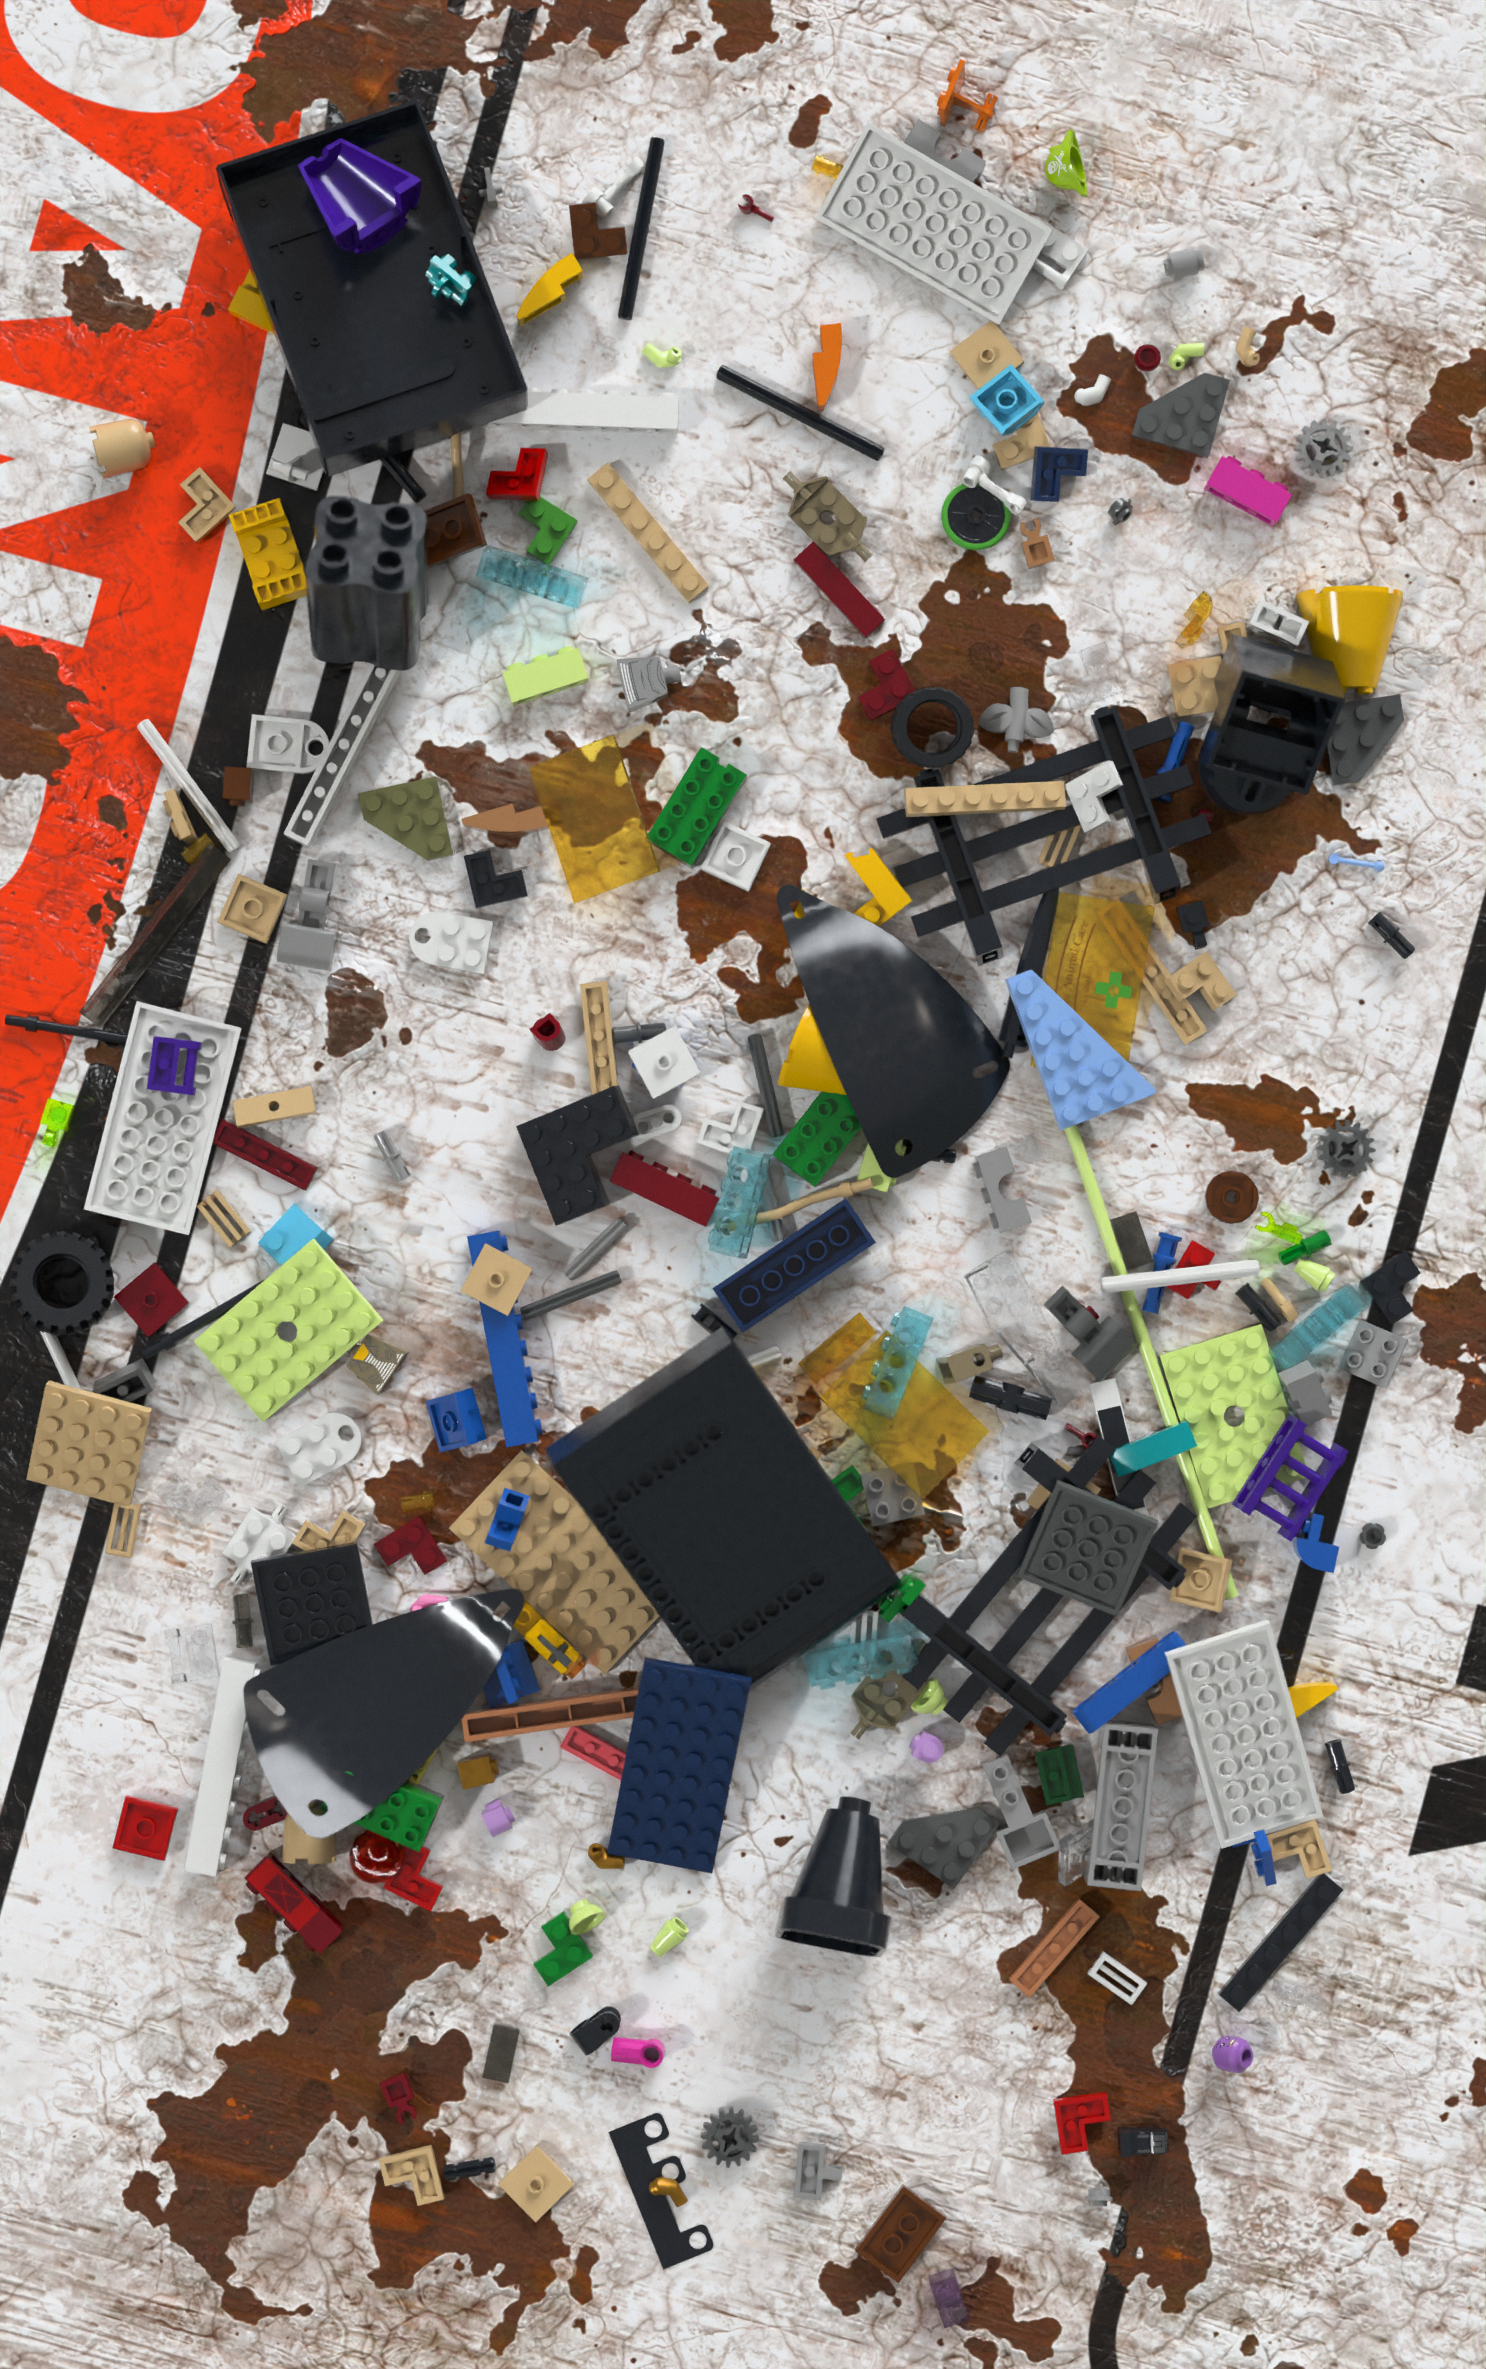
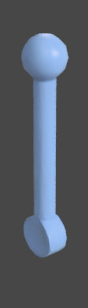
M1331 854L1328 858L1329 863L1332 865L1344 863L1374 868L1378 872L1384 869V864L1381 861L1372 863L1340 858L1337 854Z

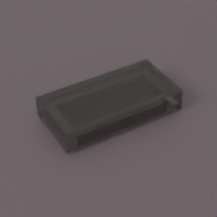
M494 2023L482 2078L509 2083L520 2029Z

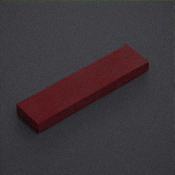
M814 542L793 560L865 639L885 621V618Z
M224 1119L221 1120L214 1134L212 1144L307 1191L318 1169L317 1166L242 1128H237L236 1125Z

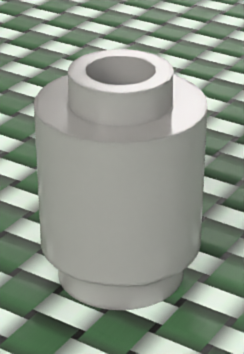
M1194 248L1171 252L1167 254V259L1163 261L1166 275H1171L1173 280L1197 275L1199 271L1204 270V259L1201 249L1194 250Z

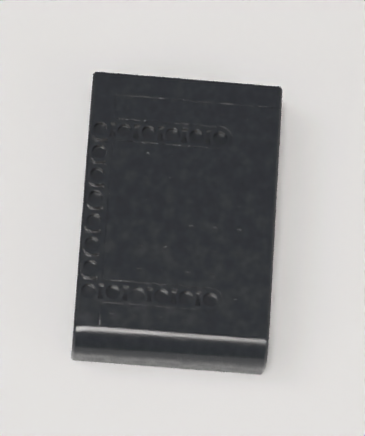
M413 100L217 165L218 181L227 209L327 476L330 477L527 409L528 388L439 151L425 122L420 101ZM339 138L415 175L421 180L419 201L416 208L411 207L407 213L406 218L408 222L384 245L362 254H357L355 251L346 252L337 245L298 168V165L306 158L311 156L315 158L321 157L324 147ZM449 254L457 262L455 272L461 275L463 272L469 271L476 277L474 287L469 293L467 302L462 306L452 297L448 299L442 294L440 297L435 298L431 294L434 286L428 282L429 278L425 274L430 267V259L435 255L441 258Z
M725 1327L715 1331L546 1448L545 1452L556 1474L602 1535L695 1667L751 1677L749 1691L898 1590L902 1585L895 1571L890 1567L864 1526Z

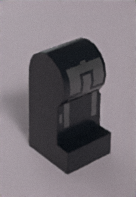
M1118 2127V2152L1120 2156L1132 2157V2155L1168 2153V2129L1161 2127Z

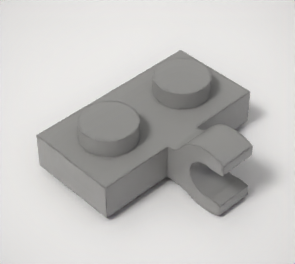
M798 2143L794 2198L821 2200L823 2179L841 2181L843 2166H824L826 2144Z

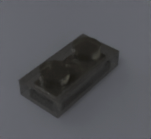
M1134 1211L1110 1219L1127 1270L1153 1262L1137 1212Z

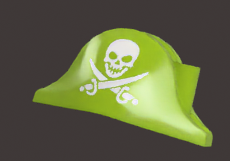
M1070 129L1067 131L1061 144L1050 147V155L1045 163V173L1049 181L1058 188L1075 190L1081 196L1088 197L1080 149L1075 131Z

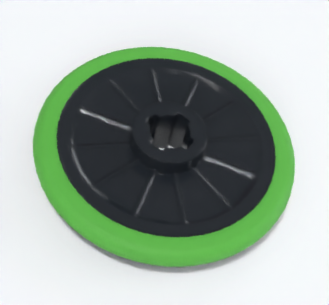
M963 483L954 488L946 497L942 506L941 519L946 534L954 543L969 550H983L997 544L1005 536L1010 525L1011 512L1004 505L1003 501L977 484L974 488H969ZM974 510L982 514L978 521L970 517Z

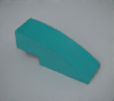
M1181 1421L1118 1447L1109 1457L1117 1476L1120 1477L1197 1446L1188 1422Z

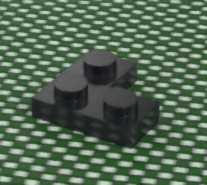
M490 850L464 856L476 909L528 897L522 870L496 876Z
M1404 1251L1360 1281L1387 1322L1393 1325L1413 1311V1308L1399 1288L1421 1273L1408 1253Z

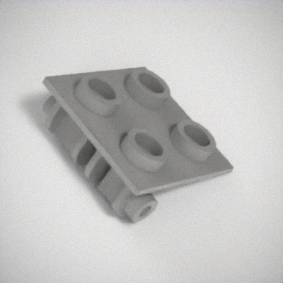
M1360 1319L1338 1368L1387 1389L1408 1339Z
M913 1462L861 1474L873 1526L925 1515Z

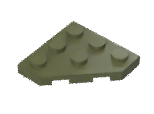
M436 776L358 793L364 821L427 861L454 855Z

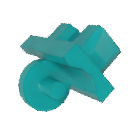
M449 254L441 258L435 255L430 259V267L425 274L429 278L428 282L434 286L431 294L435 298L440 297L442 294L448 299L452 297L462 306L467 302L469 293L474 287L476 277L469 271H465L461 275L455 272L457 262Z

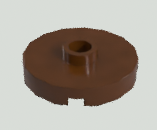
M1234 1170L1221 1172L1213 1177L1206 1187L1204 1196L1206 1207L1210 1214L1220 1222L1228 1224L1240 1223L1249 1218L1256 1210L1259 1200L1258 1189L1252 1179L1246 1174ZM1229 1192L1235 1194L1236 1199L1234 1202L1227 1200L1226 1196Z

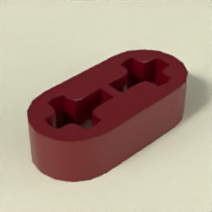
M274 1796L250 1806L243 1814V1823L249 1830L256 1831L284 1820L288 1812L284 1810L282 1815L280 1811L270 1813V1809H273L277 1805L276 1801H279ZM251 1811H255L256 1814L263 1812L266 1814V1816L259 1820L258 1825H256L255 1821H249V1817L252 1815Z

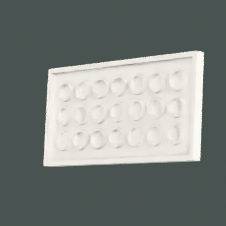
M867 122L816 216V219L998 325L1001 324L1053 231L1052 228Z
M136 1002L84 1206L85 1210L189 1235L241 1032L240 1027ZM154 1036L202 1042L201 1050H198L196 1064L195 1096L147 1089ZM186 1048L179 1049L175 1085L183 1086L188 1050Z
M1265 1620L1165 1652L1221 1849L1254 1839V1832L1264 1830L1266 1834L1323 1817L1269 1621Z

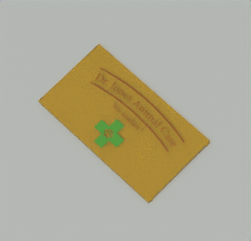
M1059 892L1044 982L1129 1062L1155 907ZM1031 1056L1030 1066L1036 1068L1033 1056Z

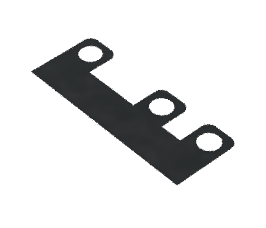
M654 2113L608 2132L663 2270L712 2250L714 2244L705 2225L701 2224L680 2232L666 2196L653 2195L649 2190V2184L655 2178L663 2177L662 2168L668 2163L675 2164L679 2169V2175L675 2179L678 2184L686 2178L682 2163L677 2156H671L652 2163L647 2151V2146L665 2140L669 2135L663 2116L659 2113ZM652 2120L658 2121L662 2126L661 2134L655 2138H651L645 2133V2125ZM694 2232H701L706 2236V2245L701 2249H695L689 2243V2238Z

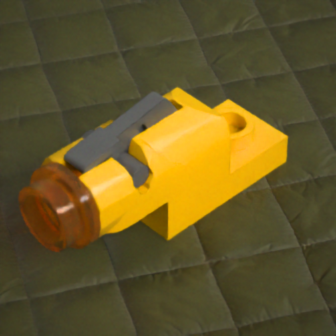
M524 1599L523 1610L513 1627L558 1672L572 1680L586 1665L582 1660L583 1657L561 1636L562 1634Z

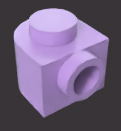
M922 1729L920 1735L915 1733L909 1745V1748L913 1749L911 1755L927 1763L936 1762L943 1754L941 1740Z
M495 1799L485 1805L486 1809L482 1810V1817L492 1837L513 1828L511 1823L515 1821V1818L509 1806L504 1808L499 1799Z

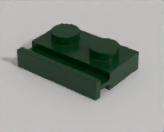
M1072 1743L1034 1752L1046 1805L1084 1797Z

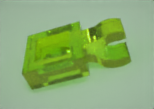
M48 1098L40 1121L41 1124L47 1125L42 1140L44 1145L55 1148L59 1129L68 1131L75 1109L74 1105Z
M1260 1213L1261 1216L1267 1218L1268 1224L1265 1227L1255 1225L1254 1228L1257 1231L1267 1232L1294 1245H1299L1303 1235L1297 1232L1298 1227L1283 1222L1281 1226L1274 1222V1218L1270 1213Z

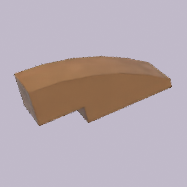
M511 803L461 819L464 827L493 834L517 835L548 829L541 806L516 813L514 805Z

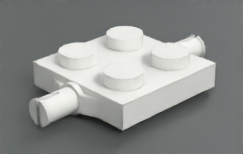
M279 1503L272 1516L262 1514L253 1507L250 1508L222 1552L238 1565L237 1570L230 1578L232 1582L240 1574L235 1584L240 1585L247 1572L252 1573L251 1560L284 1555L296 1537V1534L286 1529L280 1522L289 1510L287 1506L278 1514L283 1507V1504Z

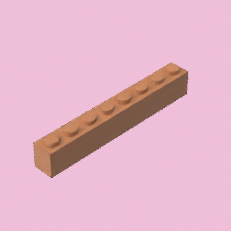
M639 1686L467 1711L461 1719L464 1741L470 1742L633 1718Z

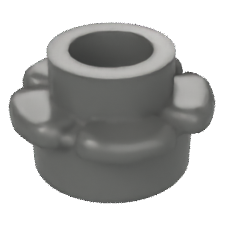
M1367 1523L1362 1527L1363 1531L1360 1533L1359 1538L1362 1544H1366L1367 1548L1376 1549L1384 1544L1386 1535L1384 1534V1528L1380 1524ZM1371 1533L1375 1534L1374 1538L1370 1537Z

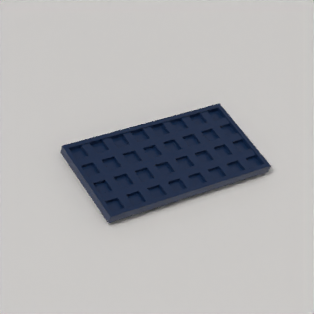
M645 1657L610 1835L608 1854L712 1874L751 1677Z

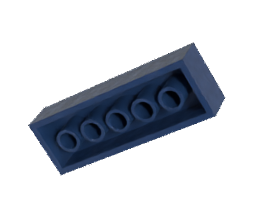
M845 1198L712 1289L743 1333L876 1242Z

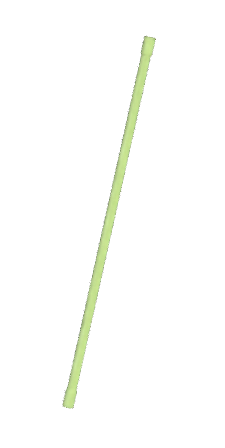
M1077 1124L1066 1128L1065 1132L1114 1276L1128 1275ZM1134 1290L1120 1291L1167 1428L1179 1422ZM1188 1450L1177 1454L1176 1458L1209 1555L1224 1558ZM1231 1572L1225 1600L1238 1596Z

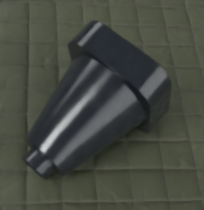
M842 1796L839 1798L838 1809L831 1808L826 1810L791 1896L785 1897L781 1903L775 1937L794 1943L861 1956L881 1957L887 1948L892 1917L884 1914L880 1822L879 1818L869 1815L871 1802Z

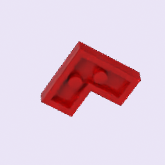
M520 448L516 471H490L486 490L488 499L539 501L548 459L547 450L545 448Z
M403 1845L383 1888L431 1911L443 1888V1885L420 1874L431 1849L422 1846L421 1850L417 1852Z
M1106 2091L1053 2099L1061 2154L1088 2151L1084 2124L1111 2120Z

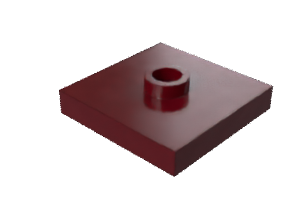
M156 1262L151 1264L114 1296L147 1337H151L190 1303Z

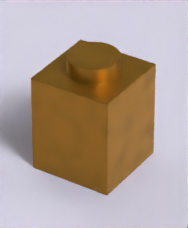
M490 1753L462 1759L457 1763L463 1790L494 1783L496 1780L495 1775L499 1774L496 1758L491 1759Z

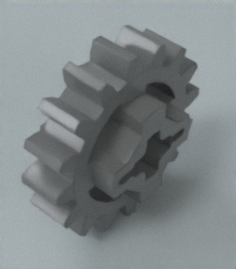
M1345 1120L1343 1127L1339 1121L1334 1122V1130L1326 1127L1325 1131L1328 1135H1320L1318 1137L1323 1141V1145L1316 1146V1149L1322 1151L1323 1154L1317 1158L1318 1160L1325 1159L1326 1163L1323 1169L1333 1168L1331 1173L1333 1176H1336L1341 1171L1342 1178H1347L1350 1171L1351 1175L1356 1177L1358 1176V1168L1364 1172L1367 1170L1364 1163L1373 1162V1159L1369 1157V1153L1376 1152V1149L1370 1148L1369 1144L1374 1141V1138H1366L1369 1130L1364 1129L1360 1131L1359 1122L1355 1123L1353 1127H1351L1350 1120ZM1349 1131L1354 1133V1135L1350 1138H1344L1339 1132ZM1330 1142L1333 1144V1153L1331 1155L1329 1154ZM1352 1143L1349 1148L1350 1154L1339 1155L1343 1150L1341 1144ZM1361 1143L1363 1145L1362 1156H1360L1358 1153L1359 1145ZM1342 1160H1347L1353 1166L1342 1167L1338 1163Z
M733 2107L729 2108V2113H725L722 2108H719V2116L716 2117L711 2113L709 2117L711 2123H703V2127L707 2132H701V2138L707 2141L702 2143V2149H710L707 2157L710 2159L716 2156V2165H719L723 2160L726 2161L727 2168L730 2167L731 2161H735L737 2166H741V2158L749 2161L750 2155L748 2152H756V2146L752 2143L759 2142V2136L752 2133H755L758 2127L757 2125L750 2126L752 2116L744 2118L743 2109L736 2114ZM731 2120L730 2123H727L725 2125L719 2124L723 2121ZM741 2125L746 2129L748 2139L741 2135ZM734 2129V2139H730L725 2146V2135L728 2136ZM712 2135L720 2143L718 2149L713 2144ZM736 2149L740 2150L737 2153L729 2154L730 2151Z

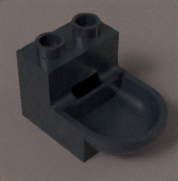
M1231 634L1214 680L1218 704L1199 753L1198 773L1205 793L1216 805L1226 811L1239 815H1261L1281 807L1296 792L1308 795L1344 704L1345 696L1332 661ZM1250 706L1266 712L1289 716L1287 729L1247 719Z

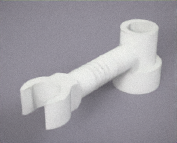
M635 157L618 177L617 181L605 193H602L595 186L581 203L595 202L596 213L604 219L613 209L610 202L641 171L644 163Z
M975 456L969 463L968 470L962 477V482L969 488H974L977 484L1003 501L1010 512L1019 515L1027 503L1026 500L1021 496L1013 493L1010 494L986 476L991 471L990 463L981 456Z

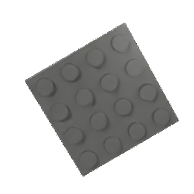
M1057 1480L1017 1572V1577L1117 1617L1158 1525V1520Z

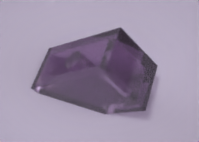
M954 2268L929 2275L930 2287L944 2328L970 2321Z

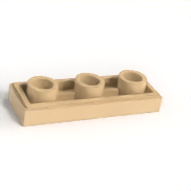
M312 1086L232 1101L237 1128L317 1113ZM279 1105L278 1110L271 1111L272 1106Z

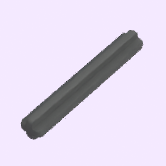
M759 1033L748 1036L749 1047L769 1135L771 1138L783 1136L784 1131L762 1035Z
M613 1271L520 1308V1312L524 1320H529L622 1283L619 1272Z

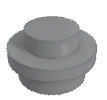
M1088 2189L1086 2201H1091V2206H1107V2201H1113V2197H1110V2190Z

